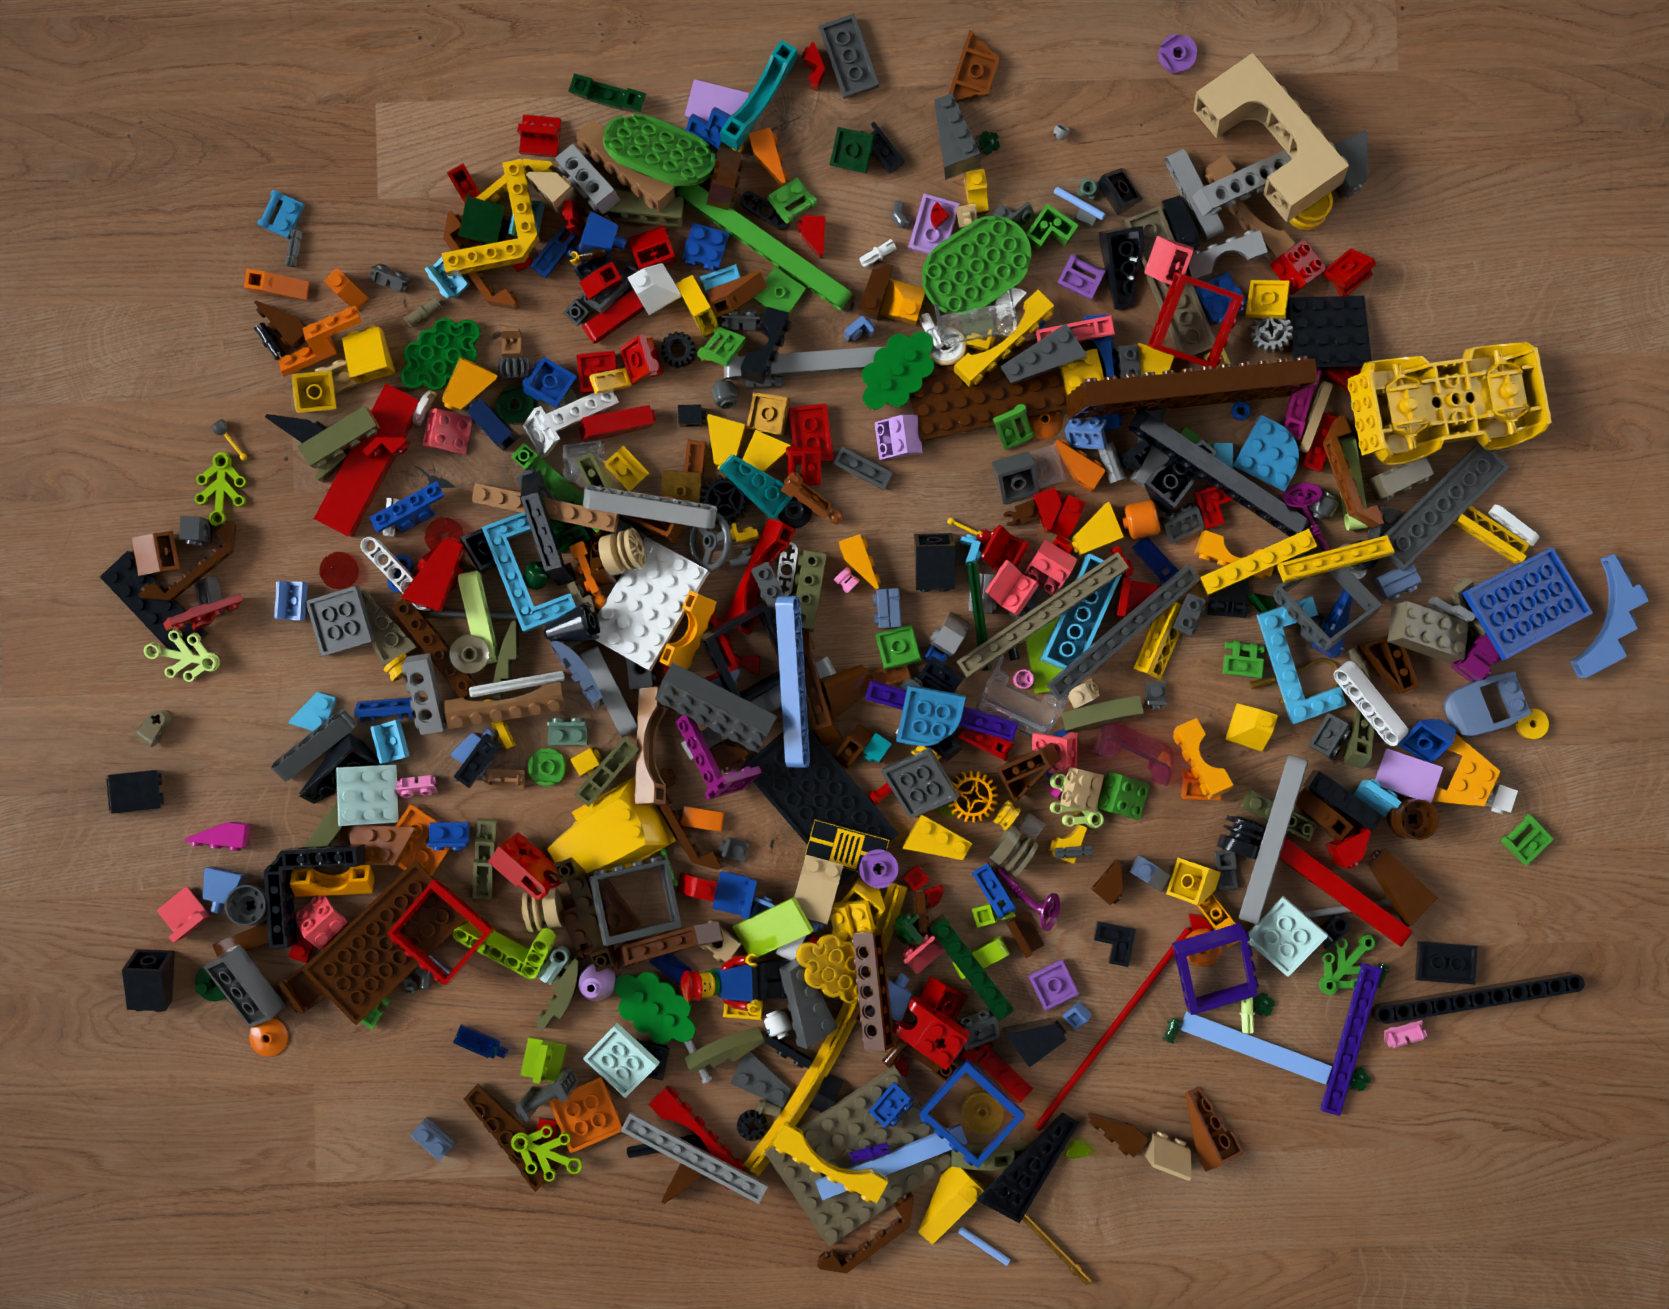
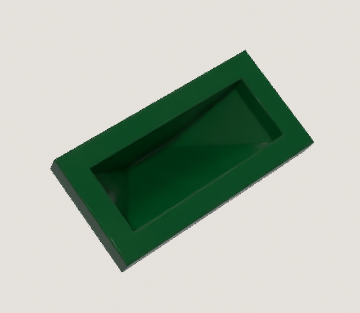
M1252 593L1247 597L1260 614L1277 608L1276 601L1272 596Z

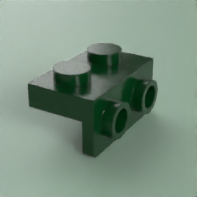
M903 913L895 919L896 923L892 927L898 933L897 938L903 944L919 945L924 940L912 925L920 917L918 914Z

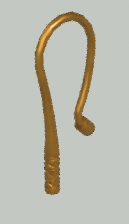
M1319 658L1297 668L1296 672L1299 673L1319 662H1327L1335 670L1338 669V666L1330 659ZM1271 676L1249 682L1252 690L1277 683L1276 676ZM1336 682L1332 688L1337 687L1339 684ZM1303 693V694H1304V697H1310V696H1313V695L1318 694V693ZM1281 697L1279 703L1285 706L1283 697Z

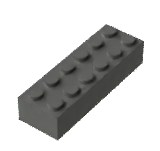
M673 662L664 676L655 700L659 701L662 705L694 719L695 722L703 724L714 732L721 733L730 740L738 742L759 753L777 716Z

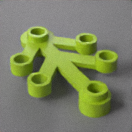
M225 452L217 453L213 457V465L203 474H199L196 477V482L199 485L206 486L209 484V478L217 472V479L204 491L195 495V502L205 505L208 502V497L216 491L215 511L209 515L210 523L215 526H219L227 520L226 515L223 513L225 492L231 497L235 506L243 507L246 504L245 497L239 495L226 481V472L234 479L235 486L239 488L247 486V479L236 472L232 467L231 456ZM222 459L226 460L224 465L220 463ZM204 476L205 482L201 483L200 479ZM240 479H243L242 485L238 484ZM203 495L204 500L199 502V497ZM238 498L242 499L241 504H237ZM218 516L222 517V520L220 522H217L216 520Z
M544 1125L541 1130L529 1135L523 1132L515 1134L511 1140V1146L516 1152H521L526 1164L525 1169L527 1173L534 1174L538 1169V1164L532 1161L529 1151L536 1153L544 1172L543 1177L548 1182L554 1180L556 1171L550 1167L547 1158L566 1165L567 1171L571 1174H577L582 1169L583 1162L579 1157L569 1158L550 1150L560 1145H567L571 1140L569 1133L563 1132L558 1138L541 1145H537L533 1141L542 1137H550L553 1133V1128L550 1125ZM548 1128L550 1134H545L543 1130ZM567 1136L568 1141H562L561 1137ZM523 1139L525 1144L520 1145L518 1140ZM573 1161L578 1162V1165H579V1166H578V1167H573V1166H572V1162H573ZM529 1165H534L535 1170H530ZM551 1172L553 1177L548 1178L546 1173Z

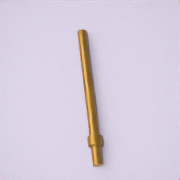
M1026 1213L1022 1220L1069 1267L1068 1270L1074 1276L1077 1275L1085 1285H1089L1092 1279L1082 1270V1266L1077 1261L1074 1262Z

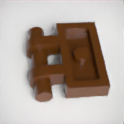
M915 892V900H913L915 914L920 916L915 921L916 930L919 933L927 932V928L930 927L929 916H926L925 909L929 906L928 897L925 896V893Z

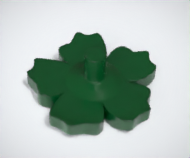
M987 131L982 132L981 140H977V146L980 149L984 148L983 152L985 154L992 153L993 150L997 151L1000 148L999 141H996L999 136L993 132L990 133V136Z
M1266 993L1258 995V999L1254 997L1253 1007L1255 1008L1253 1012H1255V1015L1264 1014L1266 1017L1271 1015L1272 1009L1270 1007L1275 1006V1001L1268 998Z
M1360 1067L1356 1068L1355 1072L1353 1071L1349 1088L1355 1089L1357 1087L1359 1092L1364 1091V1088H1366L1365 1083H1370L1371 1080L1368 1074H1365V1069Z

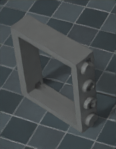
M1346 567L1329 571V573L1366 612L1332 638H1329L1287 593L1305 578L1281 583L1273 593L1275 601L1287 610L1288 615L1295 619L1301 625L1302 630L1308 633L1314 639L1316 645L1322 647L1325 652L1377 614L1382 606Z
M661 856L650 859V863L643 864V861L631 863L632 867L624 868V865L612 867L613 871L598 870L594 871L593 876H589L603 945L608 946L682 928L668 859L662 860ZM659 867L670 921L609 936L598 881Z

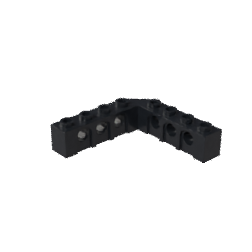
M365 844L295 847L279 852L276 859L264 870L269 949L289 948L297 944L294 893L290 886L292 870L300 867L313 869L319 866L332 868L338 865H346V867L363 865L366 863Z

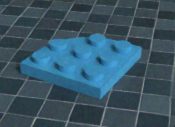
M1260 414L1233 466L1285 492L1298 466V446L1292 434L1283 425Z
M908 685L896 742L916 746H930L950 736L959 725L966 696Z

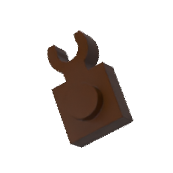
M1033 500L1015 506L1016 512L1007 511L1003 514L1004 517L1007 515L1012 516V521L1008 522L1007 526L1014 525L1016 520H1019L1022 525L1040 518Z

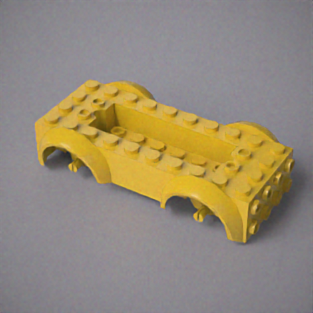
M1528 342L1467 348L1464 350L1462 359L1429 363L1423 356L1369 361L1363 364L1360 374L1348 379V390L1351 395V407L1354 411L1355 428L1358 432L1362 456L1375 454L1387 466L1406 464L1427 457L1440 450L1443 443L1475 438L1485 450L1491 451L1512 447L1540 435L1552 423L1538 348ZM1467 392L1472 393L1474 396L1472 403L1467 402L1465 398ZM1452 395L1457 397V404L1453 403ZM1434 397L1439 398L1441 402L1439 408H1435L1432 405Z

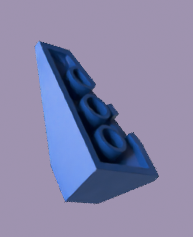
M1344 588L1327 616L1324 633L1329 638H1332L1348 626L1353 597ZM1345 638L1326 652L1314 642L1310 647L1329 658H1335L1342 653L1344 649L1342 645Z

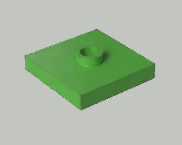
M774 267L765 280L767 288L755 295L753 299L766 308L771 307L789 312L790 314L806 291V288Z
M912 625L875 634L885 671L922 661Z

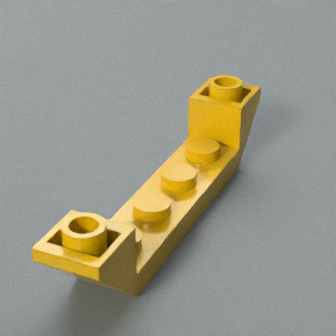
M522 160L526 174L531 170L532 172L555 171L551 161ZM505 174L476 198L496 203L504 192H508Z

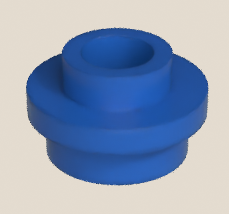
M1243 401L1236 402L1231 408L1233 418L1239 421L1247 419L1251 412L1250 406ZM1238 408L1243 409L1242 415L1237 412Z

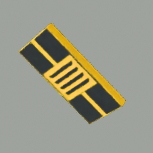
M815 820L805 856L809 855L842 864L843 868L860 872L859 866L862 857L874 849L887 851L889 840ZM877 863L876 867L873 868V871H877L878 874L881 873L882 869L880 863Z

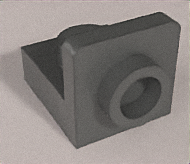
M1145 682L1144 705H1150V709H1161V705H1167V701H1165V682Z
M727 837L726 841L722 840L719 851L723 852L722 857L745 862L750 843Z

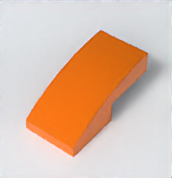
M684 806L681 825L722 832L725 813Z

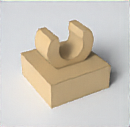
M975 204L956 207L959 227H965L978 219Z

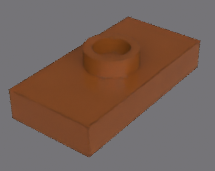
M688 439L684 471L702 472L701 480H703L707 442Z
M908 665L886 671L884 668L871 671L874 681L888 685H894L903 682L906 678H911Z

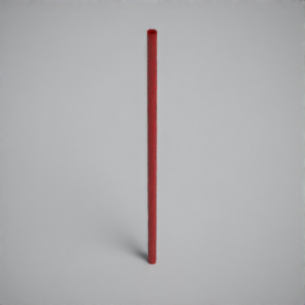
M1185 927L1175 942L1186 939L1192 931ZM1173 945L1034 1125L1036 1129L1040 1131L1175 955Z

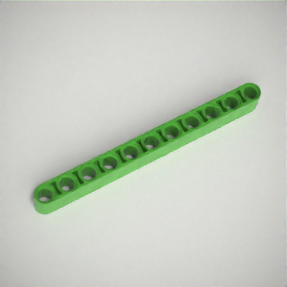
M699 185L675 187V195L683 197L687 205L726 232H729L730 235L838 310L842 311L853 294L844 286L729 207V210L706 205L709 192Z

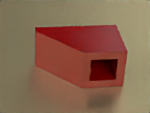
M610 262L595 270L579 283L588 300L620 284L622 278L613 262Z

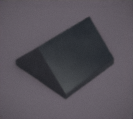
M1123 168L1103 174L1098 182L1099 188L1117 215L1143 200Z
M482 529L459 538L478 572L484 574L497 566Z

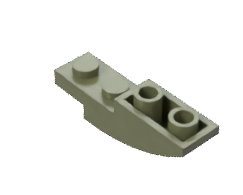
M1248 789L1240 807L1268 821L1274 802ZM1293 812L1288 832L1310 842L1318 824Z
M577 956L574 960L571 958L564 966L566 969L563 975L559 974L552 983L555 985L552 991L557 993L558 996L553 995L548 1002L550 1007L547 1012L543 1010L537 1018L539 1023L536 1027L541 1031L546 1028L553 1016L558 1019L563 1017L574 997L580 973V960Z
M989 1142L964 1146L978 1157L989 1145ZM1028 1142L999 1145L978 1168L974 1164L972 1166L964 1160V1155L960 1151L955 1152L952 1149L951 1165L970 1170H1005L1030 1144Z

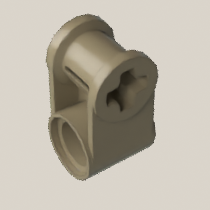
M166 710L151 712L139 727L135 736L150 747H154L171 724V714Z

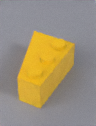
M920 814L902 848L963 860L972 843Z

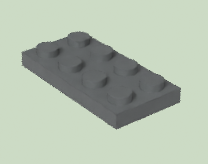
M855 14L818 26L843 99L878 88L879 82Z

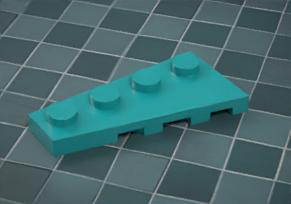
M731 454L719 468L770 519L774 520L792 499L781 490L785 485L784 483Z

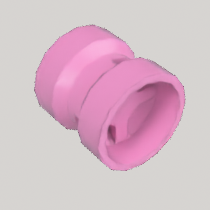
M848 567L834 579L837 584L843 586V590L846 593L850 592L860 582L857 576L851 574V570Z
M1028 670L1017 671L1013 676V683L1019 689L1029 688L1034 681L1033 674Z

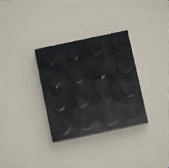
M1365 296L1288 298V319L1293 327V337L1291 340L1293 361H1295V358L1307 356L1308 359H1315L1316 370L1362 369L1365 362L1372 361Z

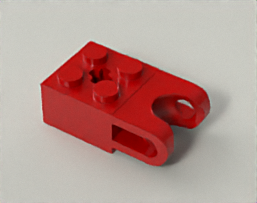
M519 832L499 845L488 861L514 886H521L537 900L547 896L550 888L558 887L563 883L559 880L553 865L554 863ZM550 874H554L557 880H554ZM537 886L541 888L542 892L537 890Z
M913 997L909 1002V1009L917 1016L918 1022L910 1025L903 1021H898L892 1027L893 1033L947 1070L968 1040L971 1032L941 1011L935 1010L923 1000Z

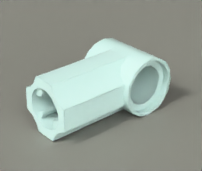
M558 946L553 950L537 975L541 981L552 984L570 957L569 949L565 946ZM556 952H562L565 959L559 960L556 957Z

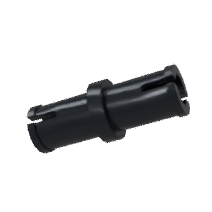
M264 322L259 323L262 330L256 325L254 330L262 339L263 346L268 348L274 359H280L278 353L281 357H284L286 353L278 344L277 337L271 334Z

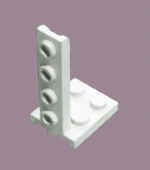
M611 391L596 395L592 393L547 414L539 406L534 408L523 424V428L540 457L544 458L549 455L560 440L556 432L580 422L583 417L593 416L612 408L619 401L614 392Z

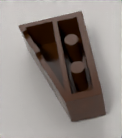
M719 146L706 205L729 210L730 203L734 204L737 193L734 192V189L738 187L740 179L737 173L738 171L741 172L743 160H740L741 152Z
M1388 635L1358 646L1359 650L1395 694H1402L1420 687L1406 648L1387 642Z
M1051 742L1007 761L998 767L997 770L1015 803L1025 796L1061 759Z

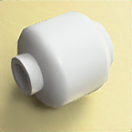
M779 1009L767 1014L764 1024L768 1035L771 1037L777 1036V1039L788 1036L787 1031L792 1029V1024L787 1012H781Z

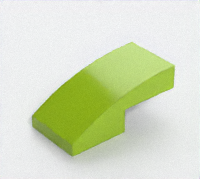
M1004 900L998 903L1000 907L1006 905ZM990 903L972 908L977 928L1016 916L1015 911H1010L1005 914L1004 918L1000 919Z

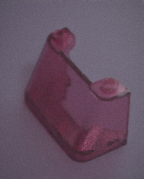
M1118 722L1104 724L1101 727L1090 750L1091 753L1111 758L1122 747L1149 760L1146 768L1150 770L1152 775L1150 781L1168 786L1173 769V751L1170 747Z

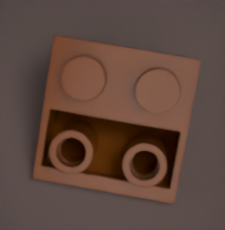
M173 531L152 533L132 538L138 576L180 569Z

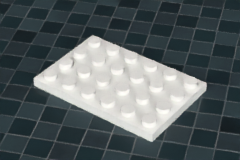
M645 537L643 544L646 552V564L642 568L627 569L626 572L621 574L608 596L606 604L597 615L600 623V633L597 636L600 637L596 641L651 671L686 613L682 606L689 590L698 593L710 572Z

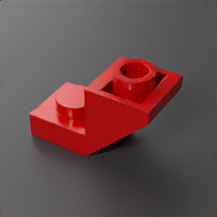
M811 42L809 48L806 47L804 49L802 58H804V66L813 69L808 79L810 81V89L818 91L825 75V67L815 43Z
M376 437L362 451L373 459L374 457H379L384 451L383 448L386 447L393 455L398 456L408 450L410 442L405 438Z

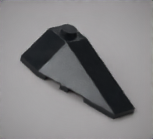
M1143 226L1099 232L1100 248L1113 308L1117 310L1132 307L1137 289L1138 271L1141 268V255L1145 247Z
M1204 440L1196 443V445L1213 456L1217 453ZM1171 459L1154 470L1144 485L1150 499L1163 512L1167 513L1177 506L1198 478V475Z
M348 733L334 745L299 792V797L315 804L334 794L337 789L336 768L380 765L379 759L361 739Z

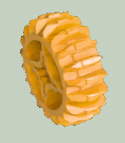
M970 770L968 773L969 777H966L965 772H962L963 779L960 780L958 776H955L958 782L956 784L952 782L958 794L966 799V810L964 811L960 808L957 800L947 805L948 807L955 806L951 811L952 814L959 811L958 819L965 815V822L971 817V821L975 823L976 816H978L980 821H983V813L986 817L990 816L986 812L988 809L994 812L995 809L990 805L991 803L997 805L998 802L992 800V797H998V794L992 793L993 790L997 789L996 786H989L993 782L992 779L986 782V774L979 778V771L973 776V772ZM973 780L969 790H958L963 783ZM979 782L986 788L988 798L979 795ZM974 790L976 792L974 795L981 799H973L970 803L968 801L970 798L963 794H971ZM975 803H986L981 810L971 812Z

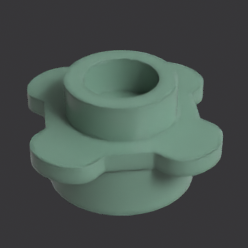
M1083 178L1077 194L1080 197L1085 196L1089 200H1093L1096 196L1095 191L1099 187L1098 182Z

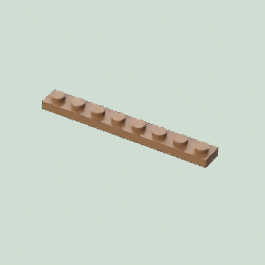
M475 483L471 502L525 513L520 498L521 492ZM543 497L550 519L610 532L617 531L620 514L587 509L582 505Z

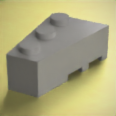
M950 612L941 628H936L930 637L933 640L931 645H934L949 656L954 655L964 639L970 624Z

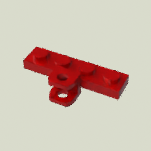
M239 593L208 605L205 603L190 608L184 613L168 618L163 625L166 631L174 629V631L180 630L188 623H192L193 631L204 628L214 621V617L221 615L222 611L228 610V612L238 609L243 598Z

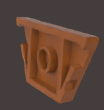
M969 30L949 94L952 93L956 101L987 97L1000 58L990 51L988 46L981 42L971 30Z
M346 826L351 845L365 844L366 863L363 865L398 866L402 859V854L409 846L410 838L417 832L415 827Z

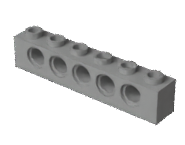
M1286 150L1280 151L1202 187L1192 198L1202 216L1209 213L1213 216L1220 212L1224 206L1228 209L1235 205L1239 199L1243 202L1251 197L1252 193L1257 195L1263 192L1267 177L1292 159Z

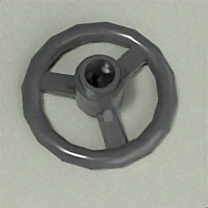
M718 512L716 514V521L721 526L722 532L710 531L708 528L691 526L688 545L692 559L697 565L712 572L721 568L727 561L732 545L729 525ZM697 531L704 536L703 544L706 552L703 560L697 551ZM715 551H722L719 559L710 564L713 553Z

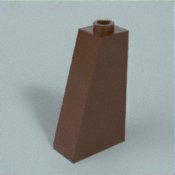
M1386 848L1380 851L1377 849L1370 855L1371 860L1367 865L1402 923L1407 927L1411 926L1438 897Z

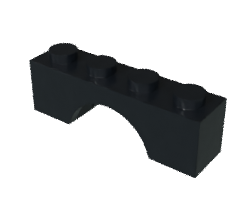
M771 307L766 308L760 321L761 332L769 339L767 344L760 350L747 352L740 367L742 379L759 384H764L766 378L770 377L772 363L777 361L778 349L783 346L785 341L784 335L791 328L789 312Z
M1313 770L1303 784L1306 789L1337 807L1362 828L1373 831L1383 816L1320 771Z

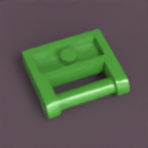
M798 177L767 197V200L787 224L805 210L818 205L817 199L808 192ZM802 198L804 199L805 202L800 204L796 208L792 209L791 211L786 210V208L790 207Z
M717 327L712 338L704 347L698 350L697 355L702 360L708 359L727 367L746 344V337L722 327ZM720 339H722L721 342L717 345V347L713 351H711L713 347L717 344V342Z
M1019 404L1013 410L993 418L1004 450L1035 437V432L1030 427L1026 415L1027 409L1024 404ZM1016 418L1020 419L1024 430L1021 434H1019L1014 421Z
M1529 814L1523 817L1524 820L1507 837L1504 836L1500 840L1525 866L1554 840ZM1531 826L1533 830L1515 846L1512 842L1525 829Z

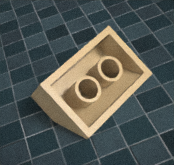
M528 172L526 174L535 191L561 218L563 217L562 208L564 207V201L572 200L576 204L578 203L575 198L577 194L573 191L574 188L571 186V182L564 175L560 177L556 172Z

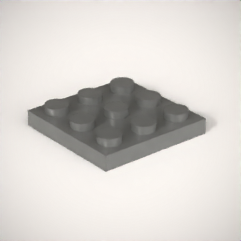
M359 585L305 601L321 657L375 641Z
M931 747L888 765L881 770L909 819L957 800L960 796Z

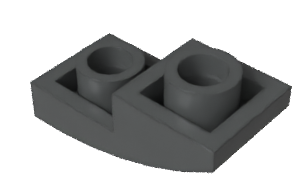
M584 292L578 299H574L563 312L576 326L580 325L595 310L588 304V298Z

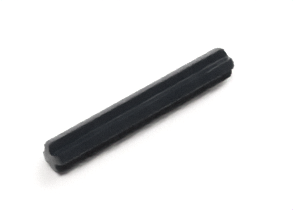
M697 1134L679 1137L694 1146L703 1143ZM646 1144L630 1146L626 1150L628 1158L660 1153Z

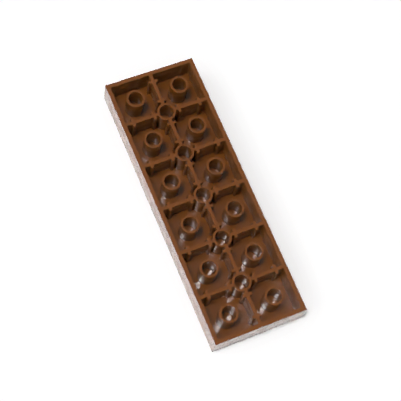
M1307 356L1295 358V361H1289L1288 358L1278 359L1276 363H1270V360H1263L1257 362L1258 364L1251 365V362L1240 363L1237 367H1232V364H1225L1217 369H1213L1212 366L1201 367V370L1194 371L1193 368H1186L1178 373H1174V370L1163 371L1159 375H1155V372H1147L1143 376L1136 377V374H1128L1120 379H1117L1116 376H1108L1104 378L1105 380L1097 381V378H1089L1085 382L1080 383V386H1077L1075 390H1072L1066 396L1068 420L1136 413L1138 410L1156 411L1289 397L1318 382L1315 359H1308Z

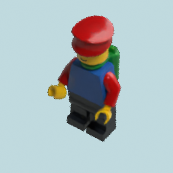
M755 954L733 956L723 963L721 968H712L710 971L703 973L685 971L681 977V992L688 1003L718 995L725 1004L732 1008L749 1011L750 1014L757 1015L760 1011V1008H755L759 1004L758 1000L788 999L787 994L784 992L782 979L778 978H781L779 969L789 963V961L783 958L751 962L753 958L759 957Z

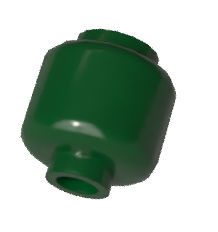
M542 561L528 563L523 574L525 585L532 590L544 588L550 577L545 572Z

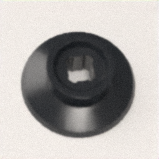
M793 497L778 514V517L782 523L792 528H800L810 520L812 509L800 503L796 497ZM797 507L799 513L792 515L790 509Z

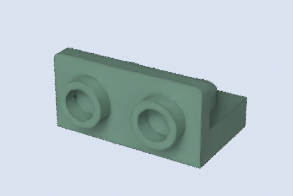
M552 718V722H547L548 745H588V722H583V718H571V722H564V718Z

